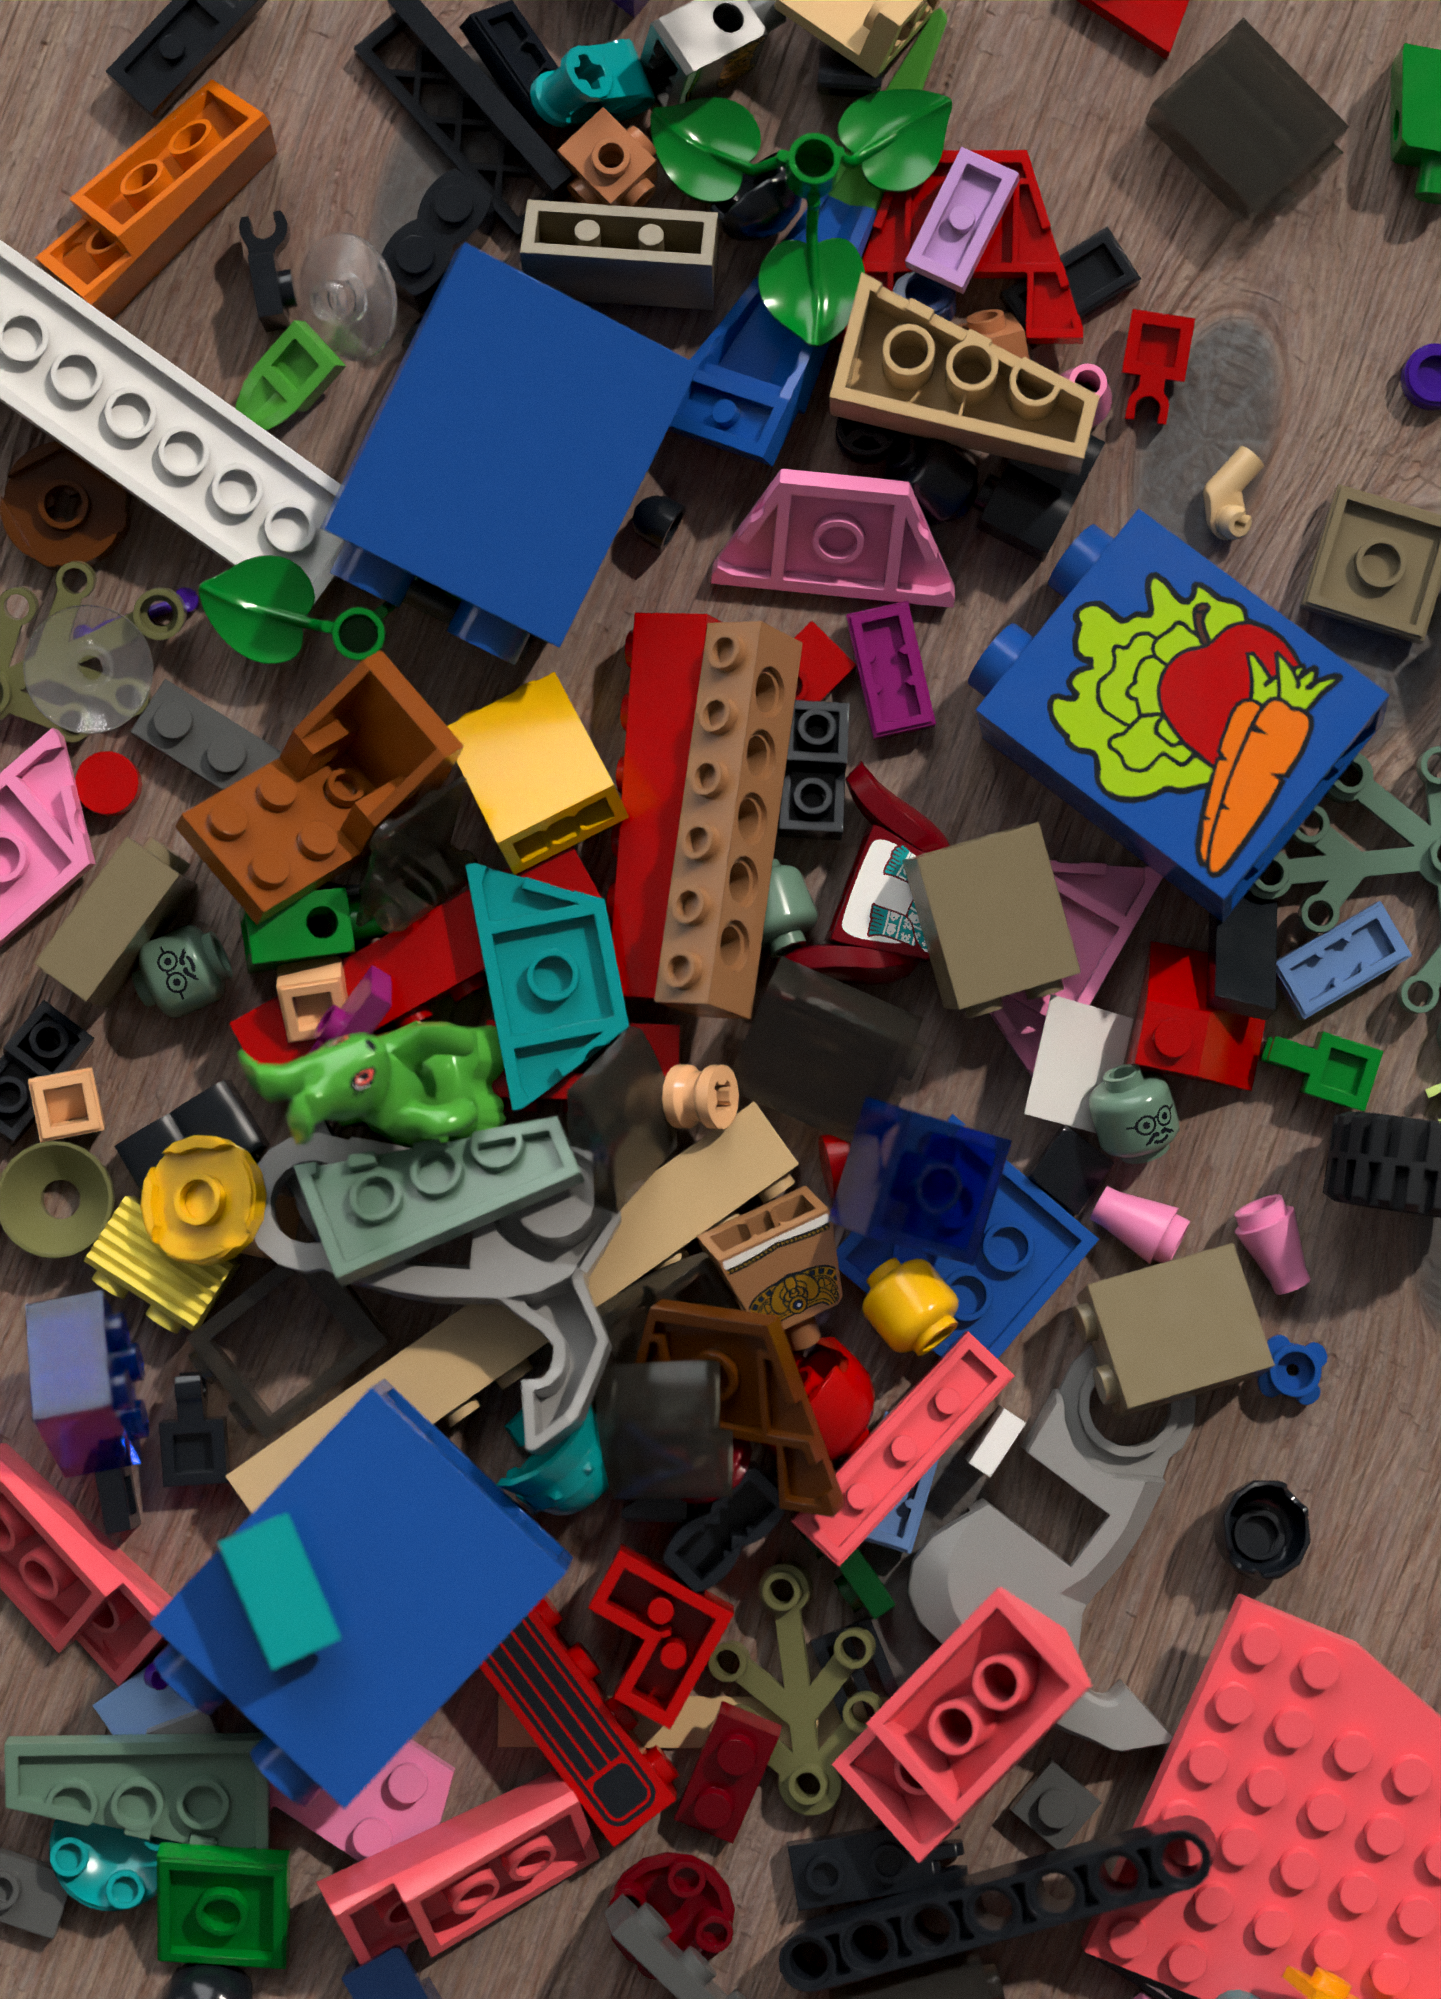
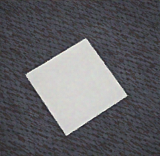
M1051 994L1024 1114L1096 1133L1089 1111V1096L1096 1086L1104 1082L1103 1075L1108 1070L1124 1064L1134 1019Z

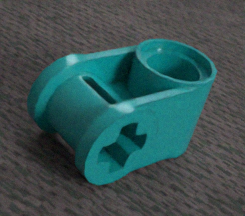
M619 39L599 45H578L573 47L563 56L561 66L558 69L540 74L531 84L530 89L532 105L538 115L547 123L563 128L571 125L585 124L602 107L618 122L624 121L643 113L656 100L633 41L630 39Z

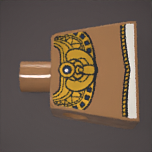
M806 1185L696 1236L699 1245L738 1310L779 1316L790 1349L793 1351L809 1348L819 1341L821 1333L815 1315L838 1305L843 1294L830 1210Z

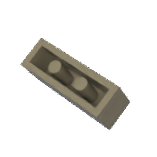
M527 199L520 248L522 272L576 301L713 310L719 263L718 212Z

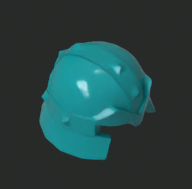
M590 1405L586 1418L578 1430L541 1457L533 1454L520 1468L513 1467L508 1470L506 1478H501L495 1486L516 1494L532 1516L540 1512L559 1516L571 1515L588 1508L615 1483V1469L620 1455L615 1451L609 1433L599 1421L598 1414L594 1413L592 1405ZM523 1408L504 1426L517 1448L525 1445Z

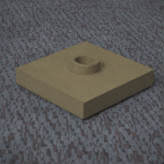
M1338 484L1334 488L1299 608L1420 645L1424 642L1441 586V515Z

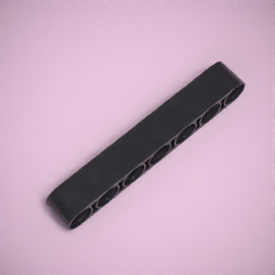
M1190 1815L1177 1816L810 1918L799 1925L781 1948L778 1959L780 1972L785 1981L794 1989L803 1992H816L1186 1891L1200 1885L1209 1875L1217 1850L1216 1837L1210 1826L1203 1820ZM1175 1839L1192 1841L1199 1848L1202 1860L1190 1866L1178 1864L1171 1858L1167 1844ZM1114 1856L1129 1859L1138 1871V1879L1130 1883L1115 1881L1109 1876L1105 1868V1860ZM1049 1874L1065 1876L1074 1886L1075 1896L1068 1900L1053 1898L1047 1893L1043 1885V1877ZM987 1891L1002 1893L1009 1899L1013 1913L1007 1917L992 1915L985 1909L981 1894ZM925 1908L940 1910L950 1922V1931L943 1934L931 1932L924 1926L920 1911ZM863 1925H873L880 1928L888 1939L889 1948L886 1950L869 1948L860 1936V1927ZM812 1942L820 1946L827 1956L828 1964L824 1967H815L808 1964L800 1953V1943Z

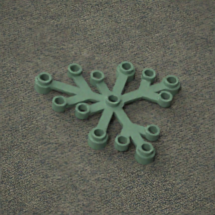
M1441 746L1432 747L1422 753L1416 764L1418 777L1425 785L1429 824L1373 780L1372 766L1367 758L1360 753L1351 763L1359 774L1357 784L1353 787L1343 785L1338 779L1326 794L1327 798L1337 803H1350L1356 800L1413 847L1362 852L1330 826L1327 813L1324 809L1317 806L1311 813L1319 821L1317 834L1315 836H1307L1298 829L1292 838L1298 843L1310 844L1324 856L1289 859L1284 853L1280 852L1272 861L1280 872L1278 882L1275 885H1266L1259 878L1247 894L1270 901L1284 895L1291 885L1327 881L1316 895L1306 898L1298 909L1300 925L1310 933L1319 934L1329 931L1337 924L1340 916L1339 908L1364 877L1418 872L1426 882L1436 886L1441 928V863L1437 857L1438 849L1441 846V778L1431 775L1427 768L1430 756H1441ZM1313 902H1320L1328 908L1329 919L1323 926L1313 924L1308 917V909ZM1441 944L1416 975L1404 979L1398 986L1397 1000L1405 1011L1412 1014L1425 1013L1433 1009L1437 1004L1439 988L1441 986ZM1414 982L1423 984L1428 991V999L1421 1007L1413 1005L1408 999V989ZM1440 1022L1439 1025H1438L1437 1034H1436L1437 1043H1438L1440 1049H1441V1022Z

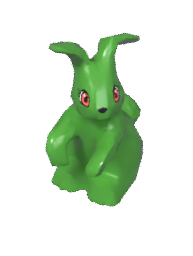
M414 1021L397 1030L377 1036L362 1032L329 1040L315 1052L284 1065L259 1064L248 1057L242 1049L237 1052L248 1083L259 1095L269 1103L284 1099L292 1100L286 1119L297 1145H307L312 1140L314 1124L325 1119L337 1121L342 1126L359 1127L367 1124L372 1131L399 1146L413 1148V1143L438 1138L441 1143L471 1138L475 1131L502 1127L506 1121L503 1113L504 1103L493 1092L491 1086L493 1081L504 1070L497 1027L493 1025L474 1027L457 1026L448 1022L425 1023Z

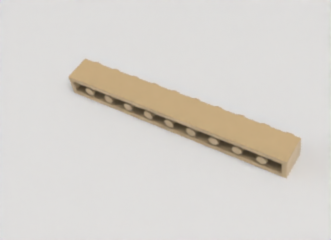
M755 1101L738 1112L729 1127L726 1129H714L620 1196L622 1222L589 1277V1289L596 1308L601 1306L608 1316L639 1294L631 1283L653 1269L660 1279L691 1256L684 1246L695 1239L697 1235L740 1216L736 1209L755 1195H758L763 1204H766L795 1183L789 1171L799 1165V1163ZM467 1304L227 1474L226 1478L252 1514L373 1385L384 1378L433 1424L443 1418L450 1428L481 1406L474 1396L476 1393L494 1380L504 1390L533 1369V1366L527 1359L528 1356L547 1343L553 1350V1344L544 1334L503 1306L495 1304Z

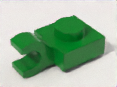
M1322 1031L1317 1033L1313 1048L1278 1036H1274V1038L1267 1037L1260 1061L1304 1074L1299 1093L1354 1111L1365 1112L1384 1051Z

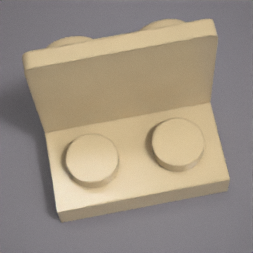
M776 0L774 7L864 71L877 78L928 21L934 11L938 9L941 0Z

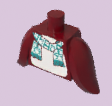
M862 761L849 773L845 781L854 803L872 826L865 830L824 939L825 942L830 944L798 948L778 959L777 984L802 979L862 985L890 984L908 977L920 961H931L902 860L950 846L945 835L928 818L884 787Z

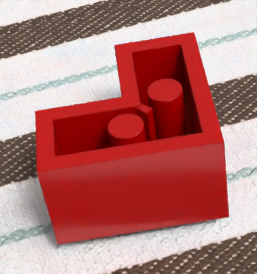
M623 1543L618 1548L588 1605V1609L642 1638L615 1687L613 1698L664 1727L671 1729L734 1615L733 1604L708 1590L695 1593L674 1571Z

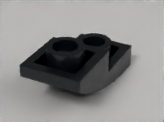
M795 700L779 813L778 837L842 840L850 703Z
M45 1000L41 1002L3 1047V1055L0 1058V1137L12 1147L18 1143L36 1120L28 1079L74 1070L94 1042L93 1036Z

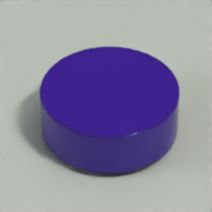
M1437 343L1428 344L1417 349L1405 362L1400 376L1401 387L1406 398L1413 405L1424 410L1434 411L1441 409V344Z

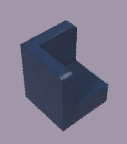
M393 1945L361 1965L358 1960H355L347 1965L341 1978L353 1999H442L430 1977L422 1981L420 1980L400 1945Z

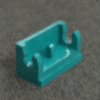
M288 1512L280 1516L271 1517L216 1542L267 1665L271 1670L342 1639Z

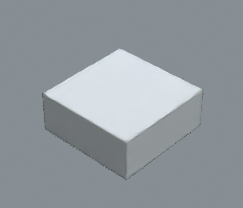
M999 1405L965 1456V1459L968 1463L991 1477L1026 1423Z

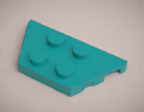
M477 863L467 864L465 866L512 1110H522L630 1028L606 903L603 898L552 886L549 883L487 868V866Z

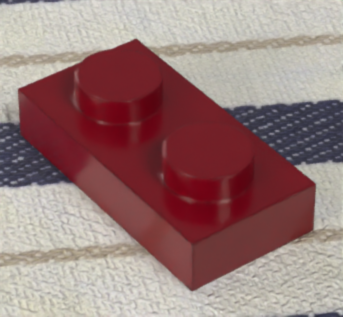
M722 1701L679 1801L674 1820L733 1844L777 1744L782 1725Z

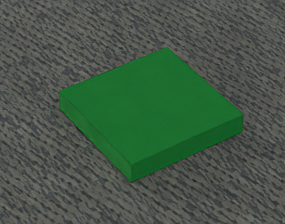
M160 1842L157 1853V1961L286 1969L289 1959L290 1850Z

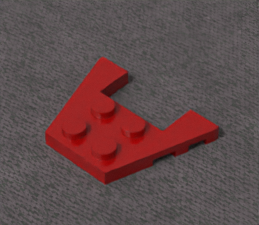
M943 150L934 173L924 184L916 189L903 193H884L862 262L865 274L882 282V286L890 291H893L897 278L913 272L906 268L905 260L959 150ZM970 150L1019 173V182L972 278L1027 279V344H1083V325L1076 310L1070 291V284L1051 231V224L1027 150ZM847 327L836 337L837 343L844 342Z

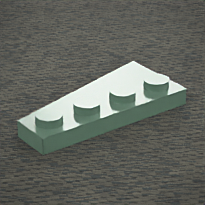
M557 1116L475 1131L471 1138L441 1143L438 1138L413 1143L412 1149L377 1155L375 1150L348 1155V1161L319 1166L314 1161L293 1165L335 1278L342 1287L585 1182Z
M265 1733L8 1736L4 1744L5 1808L89 1826L91 1823L125 1830L124 1835L150 1840V1837L153 1836L184 1844L270 1849V1781L262 1774L250 1756V1750L265 1736Z

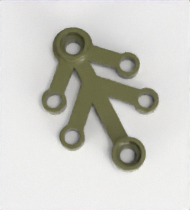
M83 561L68 562L57 571L55 583L58 590L35 655L10 666L22 625L31 622L36 617L39 603L36 595L25 587H13L6 590L0 596V720L12 714L50 729H58L65 737V741L71 743L79 742L87 737L93 729L94 719L91 711L86 706L80 703H68L60 707L22 690L44 679L110 703L123 716L133 717L141 714L151 701L150 688L143 680L137 677H127L120 680L80 665V663L143 635L153 640L171 638L183 628L186 622L187 609L183 599L175 591L168 588L158 587L150 589L137 599L133 612L68 640L83 598L93 592L97 581L96 574L89 564ZM76 568L85 573L87 586L82 592H73L67 588L65 575L69 569ZM11 595H21L28 601L29 612L24 618H15L8 612L7 601ZM164 601L171 606L173 618L170 623L160 625L152 620L150 608L154 602ZM132 685L141 691L143 698L139 707L128 708L122 704L119 694L123 686ZM75 711L81 714L85 722L81 733L71 734L64 729L62 717L66 712Z
M781 1561L770 1567L762 1575L758 1592L763 1605L774 1613L784 1685L750 1659L747 1648L735 1640H728L719 1644L708 1660V1665L716 1679L722 1682H737L789 1724L792 1749L778 1740L768 1766L779 1774L778 1787L781 1797L791 1809L804 1815H819L833 1807L843 1789V1777L834 1768L832 1763L868 1727L866 1723H862L855 1718L853 1714L854 1704L858 1701L867 1702L873 1707L875 1713L884 1704L880 1697L873 1692L860 1691L855 1693L844 1705V1721L821 1748L819 1747L816 1720L853 1671L863 1667L872 1659L876 1650V1642L873 1635L865 1628L855 1626L846 1629L835 1641L834 1655L811 1683L801 1608L812 1597L813 1580L808 1570L801 1564L794 1561ZM785 1579L792 1584L794 1589L792 1600L781 1601L774 1595L773 1584L775 1580ZM855 1636L864 1642L866 1647L864 1657L855 1659L846 1653L844 1643L847 1637ZM723 1650L733 1651L738 1656L740 1661L738 1671L728 1672L723 1669L719 1661ZM734 1705L753 1714H756L755 1711L747 1705ZM800 1774H814L820 1782L819 1792L816 1794L804 1792L799 1785Z

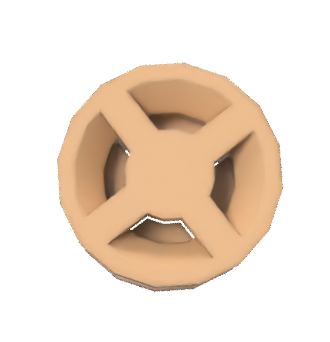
M677 1064L671 1067L663 1084L662 1104L666 1119L672 1127L691 1129L698 1123H703L706 1128L726 1129L732 1124L738 1110L739 1090L735 1074L729 1066L709 1065L703 1071H699L695 1066L689 1064Z

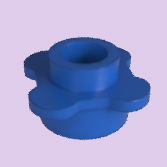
M1283 1335L1272 1336L1267 1340V1344L1275 1366L1258 1377L1257 1385L1263 1395L1270 1398L1283 1394L1295 1397L1297 1402L1302 1405L1314 1403L1319 1398L1321 1392L1318 1383L1322 1374L1321 1367L1326 1364L1328 1359L1326 1350L1316 1342L1303 1346L1290 1343L1288 1338ZM1289 1364L1297 1365L1298 1373L1296 1375H1288L1286 1369Z

